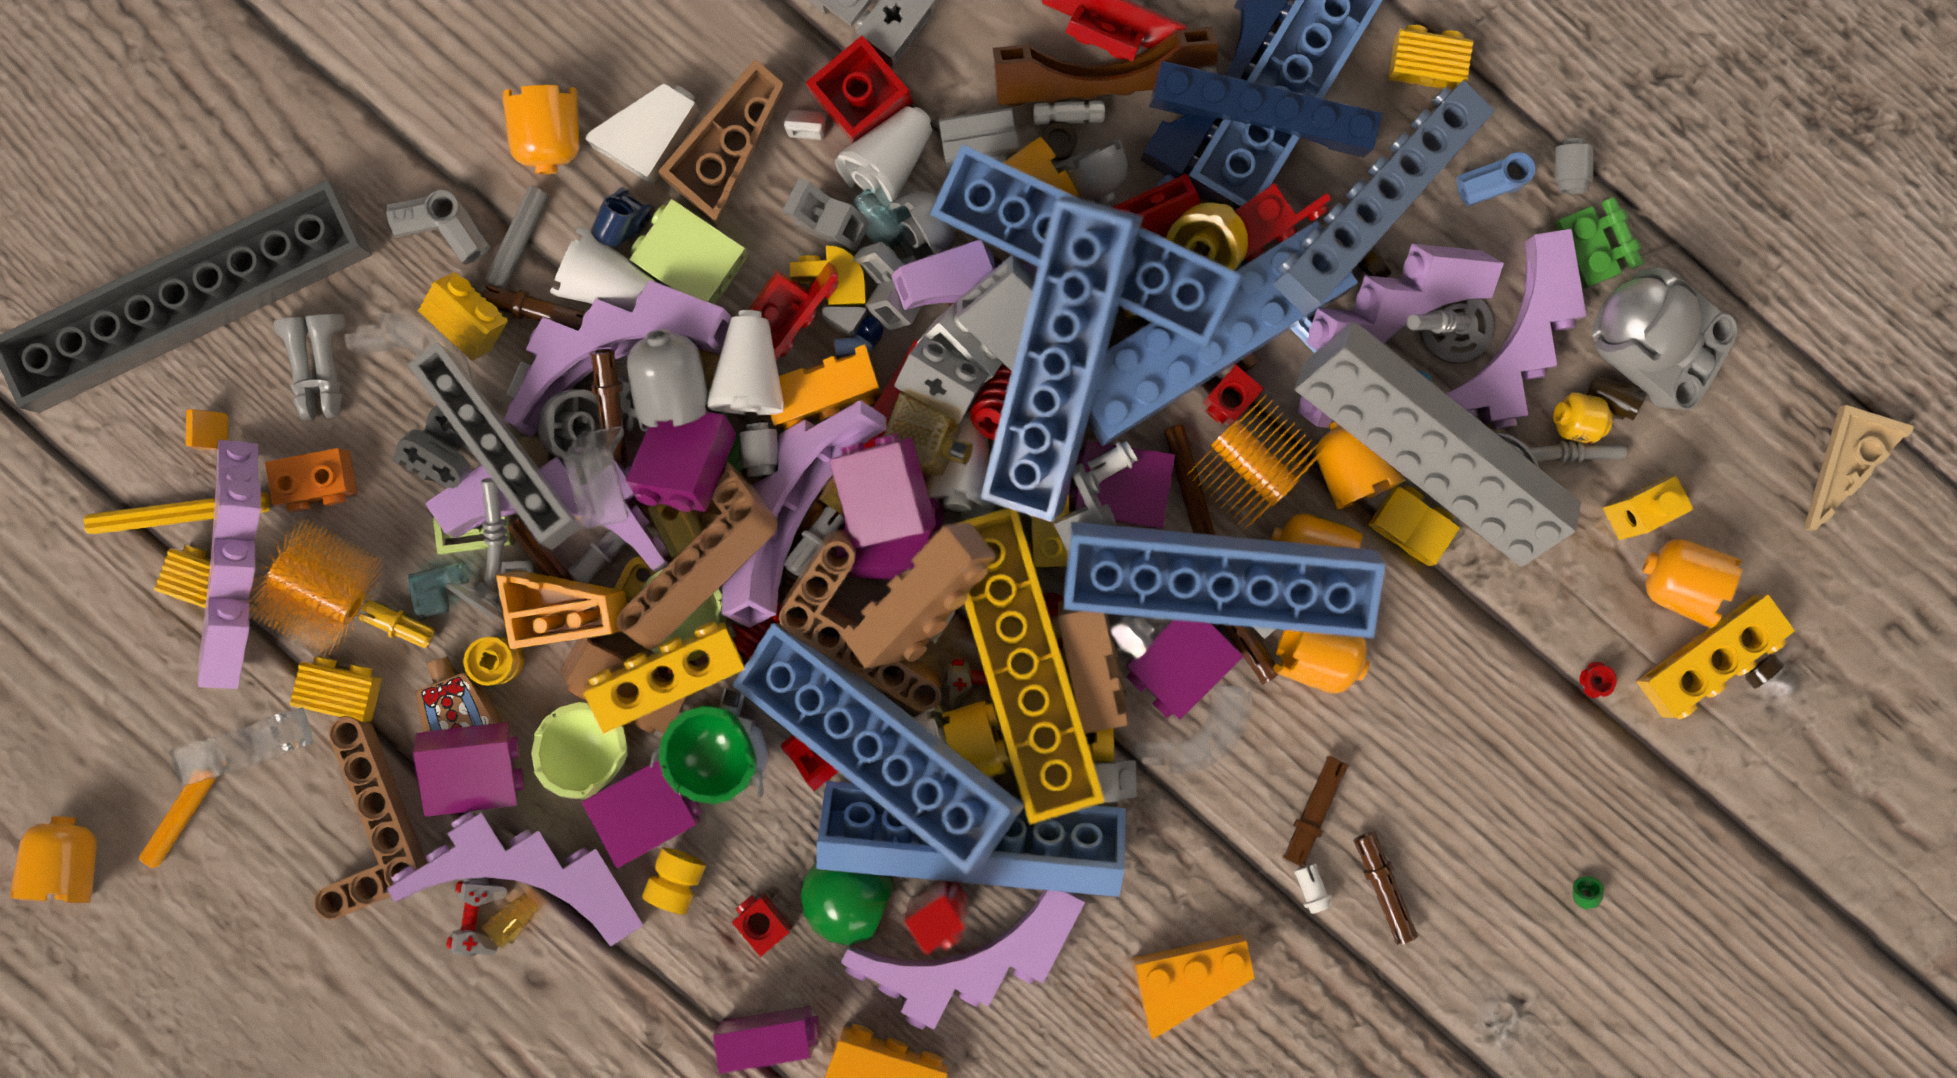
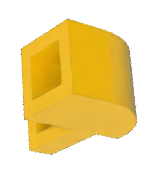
M826 246V260L820 261V256L805 255L798 257V262H789L790 278L796 283H813L825 265L830 262L837 269L839 284L832 296L828 298L829 307L866 308L867 286L864 273L860 264L853 260L854 256L848 251L836 246Z

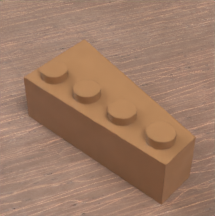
M755 59L658 170L660 177L716 226L784 93V83Z
M970 522L945 525L912 559L916 566L897 575L888 584L892 591L878 603L871 601L862 611L866 618L857 627L848 625L840 635L865 668L907 660L908 662H913L919 659L926 652V645L932 637L946 627V620L951 613L965 603L967 600L966 594L973 585L980 582L987 575V568L996 555Z

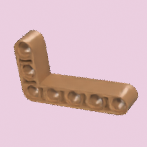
M727 461L711 497L722 514L620 612L617 620L618 628L646 649H653L660 645L758 551L777 529V518L757 490L744 475Z
M843 530L830 532L784 598L779 615L782 628L914 710L925 712L932 707L936 709L941 702L942 683L939 674L935 670L918 660L908 662L907 660L865 668L840 635L848 625L857 627L859 624L830 607L827 603L853 566L856 548L853 546L850 533ZM833 546H842L849 554L843 558H836L829 553V549ZM814 576L824 578L828 585L823 588H815L808 580ZM792 607H800L807 612V615L803 618H796L788 610ZM824 627H833L839 631V635L826 637L820 630ZM889 666H897L903 672L900 675L891 676L884 669ZM928 685L934 691L931 694L922 695L916 689L919 686Z
M342 717L333 722L329 730V739L379 865L330 884L317 892L314 898V909L320 917L328 920L340 918L390 897L391 895L387 888L394 885L391 878L400 873L402 862L412 866L415 871L427 864L372 723L370 721L359 722L350 717ZM350 723L355 725L358 731L357 739L353 743L347 739L345 734L346 727ZM362 758H366L371 763L372 770L368 777H365L359 771V763ZM376 792L380 793L385 799V808L382 812L373 806L372 800ZM389 827L394 828L399 834V842L396 846L389 844L386 839V832ZM367 877H372L377 882L378 891L376 895H372L366 890L365 882ZM333 891L339 893L343 899L341 909L335 908L331 903L330 898Z

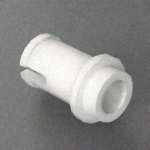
M1127 441L1122 444L1119 442L1115 443L1116 447L1087 462L1098 483H1101L1102 480L1127 466L1129 469L1133 468L1132 464L1138 461Z
M1316 863L1293 871L1306 900L1303 904L1304 908H1309L1311 914L1330 908L1332 906L1330 899L1333 898L1325 890Z

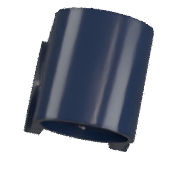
M620 187L615 193L604 198L591 227V234L597 241L605 245L620 246L623 242L635 234H640L646 228L654 214L655 208L651 204H642L631 197L626 188Z

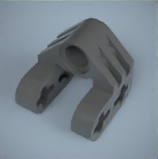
M436 404L428 414L425 429L423 431L419 429L410 430L398 442L393 461L399 465H406L407 470L419 473V477L424 480L436 481L445 487L455 488L470 474V465L458 450L461 446L469 451L471 450Z

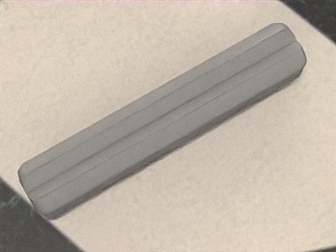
M532 185L528 187L486 275L485 280L487 283L503 289L506 288L548 199V194L543 189Z

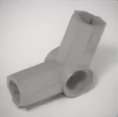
M437 190L427 197L387 205L388 223L396 238L440 229L464 265L476 262L485 256L491 248L467 213L465 205L449 191ZM446 203H453L452 213L445 218H440L439 211L441 207Z

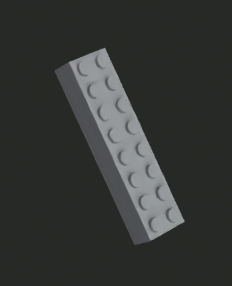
M1354 320L1304 362L1294 389L1296 392L1520 567L1576 532L1581 507L1580 500Z

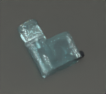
M870 189L864 190L855 198L853 204L870 222L866 235L874 244L883 242L894 250V247H898L901 243L906 229Z
M464 561L408 574V585L413 608L419 621L426 620V617L449 612V601L445 585L447 582L469 583V572Z

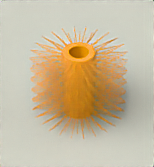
M1262 400L1240 421L1237 419L1211 445L1212 449L1198 463L1200 464L1215 450L1218 455L1206 467L1219 455L1224 460L1208 476L1224 461L1229 464L1205 490L1230 466L1235 469L1209 498L1236 471L1241 475L1216 502L1241 477L1246 480L1221 508L1247 483L1252 486L1227 513L1253 488L1257 491L1233 518L1259 494L1263 497L1237 525L1249 516L1264 500L1268 502L1246 525L1243 531L1270 506L1273 507L1299 481V476L1323 452L1322 450L1299 473L1294 475L1292 472L1317 446L1311 449L1289 470L1287 466L1305 449L1312 439L1285 465L1280 462L1306 434L1278 460L1275 455L1298 431L1272 454L1269 450L1295 423L1267 449L1263 444L1289 417L1261 443L1258 438L1282 413L1257 438L1252 433L1264 420L1252 432L1247 427L1253 420L1246 426L1241 422Z
M306 523L299 543L297 544L300 536L298 537L300 527L291 547L290 539L287 551H285L286 532L283 553H281L278 543L279 557L275 560L271 556L274 560L272 567H262L269 568L270 571L267 575L263 576L267 580L262 584L266 581L267 584L259 590L261 592L265 588L254 604L259 599H263L267 594L264 601L259 606H256V608L262 607L268 598L262 610L258 611L259 614L262 612L260 620L265 617L263 612L268 606L269 610L267 613L273 623L272 620L280 608L274 620L276 619L277 621L278 617L283 615L281 619L283 622L285 616H287L285 619L286 623L284 624L287 627L293 616L291 623L296 624V629L302 622L297 634H301L307 624L308 626H306L304 632L310 631V636L314 632L311 639H316L320 632L317 641L323 640L322 644L324 645L326 639L331 634L327 641L329 644L334 633L333 639L336 642L341 629L342 636L346 624L347 634L348 624L351 621L353 631V619L356 615L359 617L357 613L363 607L364 600L368 599L365 598L367 594L365 591L374 581L368 586L373 577L370 575L367 579L369 573L366 575L367 570L362 575L367 566L365 560L360 567L359 565L362 562L360 557L356 564V556L353 559L349 555L348 559L345 560L350 552L347 548L341 558L342 552L337 551L336 548L330 554L337 542L334 543L332 541L330 544L329 539H324L323 535L320 536L321 533L319 531L317 532V537L313 534L312 539L309 541L311 525L301 544L305 536ZM323 537L321 543H320L319 546L316 548L317 544L319 543V541H320L321 538ZM328 540L327 544L323 547V542Z

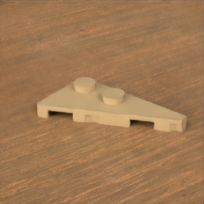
M1848 405L1840 406L1804 529L1813 532L1821 524L1826 523L1836 513L1834 510L1848 496L1853 495L1873 474L1874 468L1891 455L1889 452L1903 437H1907L1913 432L1914 426Z

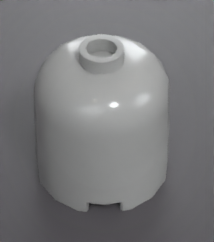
M660 329L648 333L646 338L640 340L631 348L627 360L636 418L641 424L657 427L656 421L673 420L674 426H680L705 415V405L708 404L709 391L696 345L686 336L669 333L668 330Z

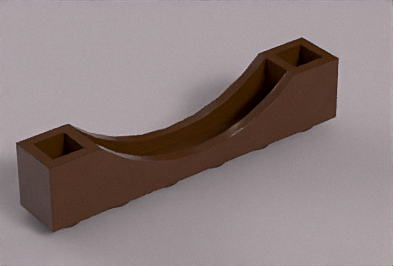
M1212 26L1180 29L1173 31L1154 47L1136 55L1133 62L1125 59L1106 64H1079L1063 61L1039 51L1030 44L994 47L993 61L998 105L1020 106L1025 102L1034 101L1055 103L1064 98L1079 97L1081 99H1093L1098 95L1106 94L1127 96L1136 91L1153 90L1156 73L1162 61L1218 74V42Z

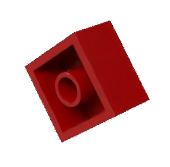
M863 35L805 82L811 96L851 143L904 107H909L913 104L908 88Z

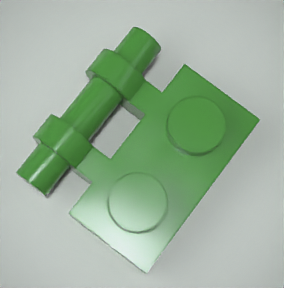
M1616 197L1601 203L1607 215L1601 219H1598L1593 206L1555 222L1558 231L1572 229L1580 281L1583 289L1621 274L1622 272L1617 263L1618 259L1625 257L1630 270L1645 264L1639 252L1642 246L1638 239L1634 240L1626 222L1629 219L1625 208H1620ZM1612 227L1620 245L1614 249H1611L1603 231Z

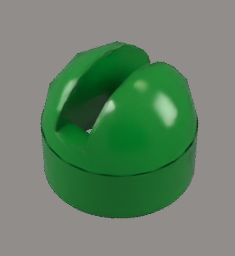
M1580 877L1573 883V900L1582 909L1597 908L1603 900L1604 886L1594 877ZM1587 890L1589 897L1584 896L1582 891Z

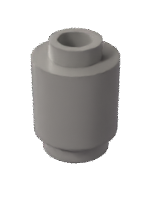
M1584 138L1564 139L1563 145L1555 148V184L1559 185V193L1581 194L1589 192V184L1593 182V145L1586 144V139Z
M768 423L746 425V431L739 433L743 469H747L748 478L768 477L777 472V430L769 429Z

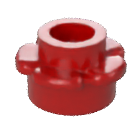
M1592 662L1588 665L1587 669L1581 671L1579 682L1584 687L1583 691L1587 696L1598 698L1599 696L1607 697L1612 694L1616 687L1617 678L1611 667L1605 666L1602 662ZM1596 677H1600L1601 682L1599 684L1595 683Z

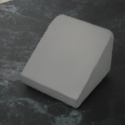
M824 307L821 311L824 320L851 337L858 333L869 315L868 309L863 307Z

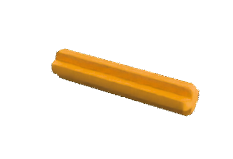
M204 767L195 769L139 855V860L143 864L151 868L161 865L215 782V773Z

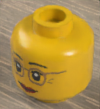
M1573 392L1556 405L1553 412V421L1556 423L1557 431L1562 438L1593 444L1609 433L1613 423V414L1603 398Z

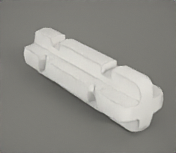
M1084 101L1055 102L1054 106H1049V103H1036L1033 109L1034 122L1037 125H1048L1050 121L1074 124L1084 123V120H1089V123H1101L1105 119V105L1103 101H1089V104L1084 105Z

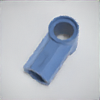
M1515 152L1503 160L1457 176V190L1461 201L1465 203L1466 207L1505 193H1514L1521 190L1534 176L1536 170L1535 162L1526 153ZM1507 166H1517L1522 172V180L1512 179L1507 173Z

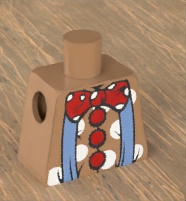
M448 656L426 664L433 684L416 691L422 732L503 723L482 684H478L470 679L466 672L455 676Z

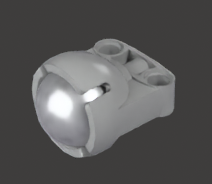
M1659 267L1642 270L1632 277L1633 280L1615 289L1599 309L1592 327L1594 344L1600 356L1648 394L1655 406L1690 410L1701 400L1725 361L1737 335L1738 326L1736 320L1729 314H1723L1680 274Z

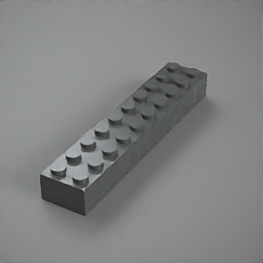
M326 180L0 334V370L17 407L41 413L364 260L373 254L343 190L331 181Z

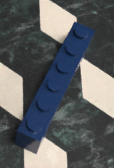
M1236 1L1234 8L1240 11L1239 39L1233 61L1224 76L1248 80L1257 65L1252 60L1258 50L1265 52L1276 34L1271 30L1277 19L1282 22L1284 21L1295 3L1294 1ZM1186 114L1170 124L1162 120L1145 148L1141 161L1164 175L1172 174L1175 178L1182 176L1184 173L1190 175L1201 157L1196 152L1202 142L1208 145L1220 126L1215 123L1217 118Z
M1165 61L1161 62L1157 70L1149 103L1151 108L1180 115L1190 114L1221 118L1273 129L1328 147L1329 150L1363 158L1374 150L1382 116L1381 112Z

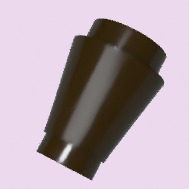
M1595 376L1587 391V395L1603 398L1607 402L1612 414L1621 420L1628 418L1633 421L1646 397V393L1639 391L1638 386L1605 378L1602 379Z

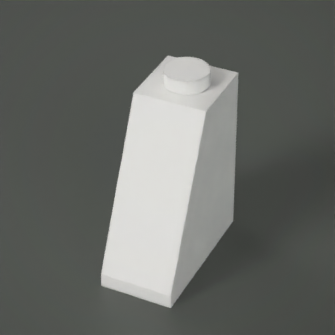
M663 83L591 130L585 139L592 148L654 185L660 176L658 170L677 150L700 114V111L694 102L695 96L681 86L677 85L675 89H672Z

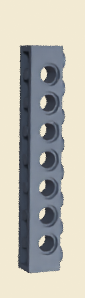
M1465 80L1460 82L1453 90L1446 86L1431 101L1436 107L1431 112L1425 109L1410 124L1415 130L1410 135L1406 132L1402 133L1391 144L1389 149L1393 154L1388 159L1382 155L1368 169L1367 172L1371 175L1370 179L1366 183L1360 179L1346 193L1345 196L1349 199L1348 203L1344 207L1338 203L1323 218L1327 223L1325 228L1320 231L1316 227L1301 242V245L1305 248L1299 256L1293 252L1278 267L1282 274L1273 285L1304 316L1318 307L1495 112ZM1358 214L1363 217L1364 221L1359 218ZM1335 237L1341 241L1342 246L1337 243ZM1312 261L1319 266L1320 271L1314 267Z

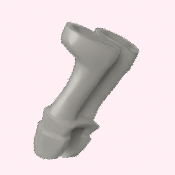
M344 314L305 316V318L291 317L273 321L275 333L284 340L293 375V384L291 385L295 395L293 403L301 420L315 419V394L320 393L324 416L327 419L339 416L342 395L339 393L341 382L338 381L334 365L332 338L334 334L344 329L346 323ZM308 331L313 348L317 379H311L306 348Z

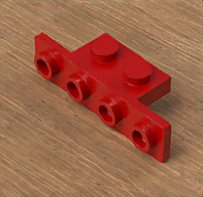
M1042 0L1043 5L1072 16L1068 23L1066 34L1074 36L1082 44L1095 45L1107 50L1115 58L1128 59L1132 62L1140 46L1150 49L1162 42L1173 31L1187 29L1186 24L1129 0Z
M1274 183L1235 210V213L1242 220L1248 235L1247 253L1243 260L1248 264L1264 254L1266 250L1263 246L1274 238L1280 244L1298 232L1295 224L1306 216L1312 222L1330 210L1326 203L1332 199L1331 195L1326 193L1296 214Z
M830 262L825 265L807 290L776 270L747 309L761 312V318L769 321L776 360L779 356L784 357L788 354L795 341L793 337L800 328H806L810 325L817 312L815 308L822 299H828L835 292L839 284L837 280L839 274L836 267Z

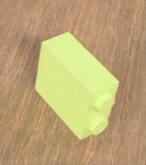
M671 199L667 206L662 205L655 212L651 221L654 225L647 235H641L635 241L631 248V254L633 255L629 260L662 285L715 305L747 260L749 254L744 247Z

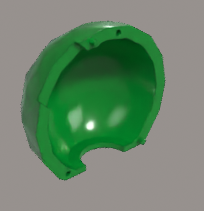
M702 706L684 711L669 723L660 740L658 759L665 780L676 793L678 792L692 801L712 803V805L729 801L746 789L756 770V754L751 740L742 723L727 709Z
M814 862L804 877L800 900L803 916L812 930L828 942L846 946L865 943L873 937L894 887L893 877L817 869V862Z

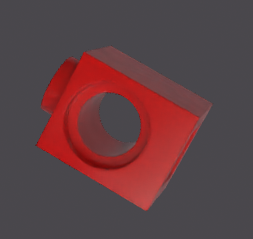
M1235 365L1203 401L1208 407L1205 411L1218 424L1223 425L1226 422L1231 426L1264 388L1240 367ZM1231 389L1239 395L1240 402L1237 407L1231 408L1223 403L1221 395L1224 390Z
M765 893L758 899L751 895L735 908L739 915L732 921V924L759 957L763 956L787 936L793 928ZM755 913L766 915L770 921L769 929L765 931L756 930L751 924V916Z

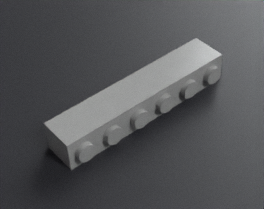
M437 342L407 364L540 544L553 550L582 528L452 352Z

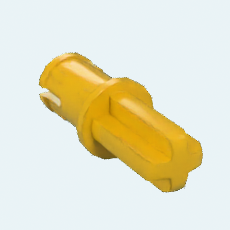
M371 599L362 607V611L367 613H360L359 620L388 632V637L390 638L397 636L422 648L429 647L434 639V628L407 617V613L403 610L396 612Z

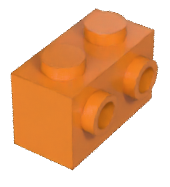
M334 448L265 462L272 506L286 508L287 513L307 511L310 509V503L323 501V506L346 503V496L358 494L351 453L348 450Z

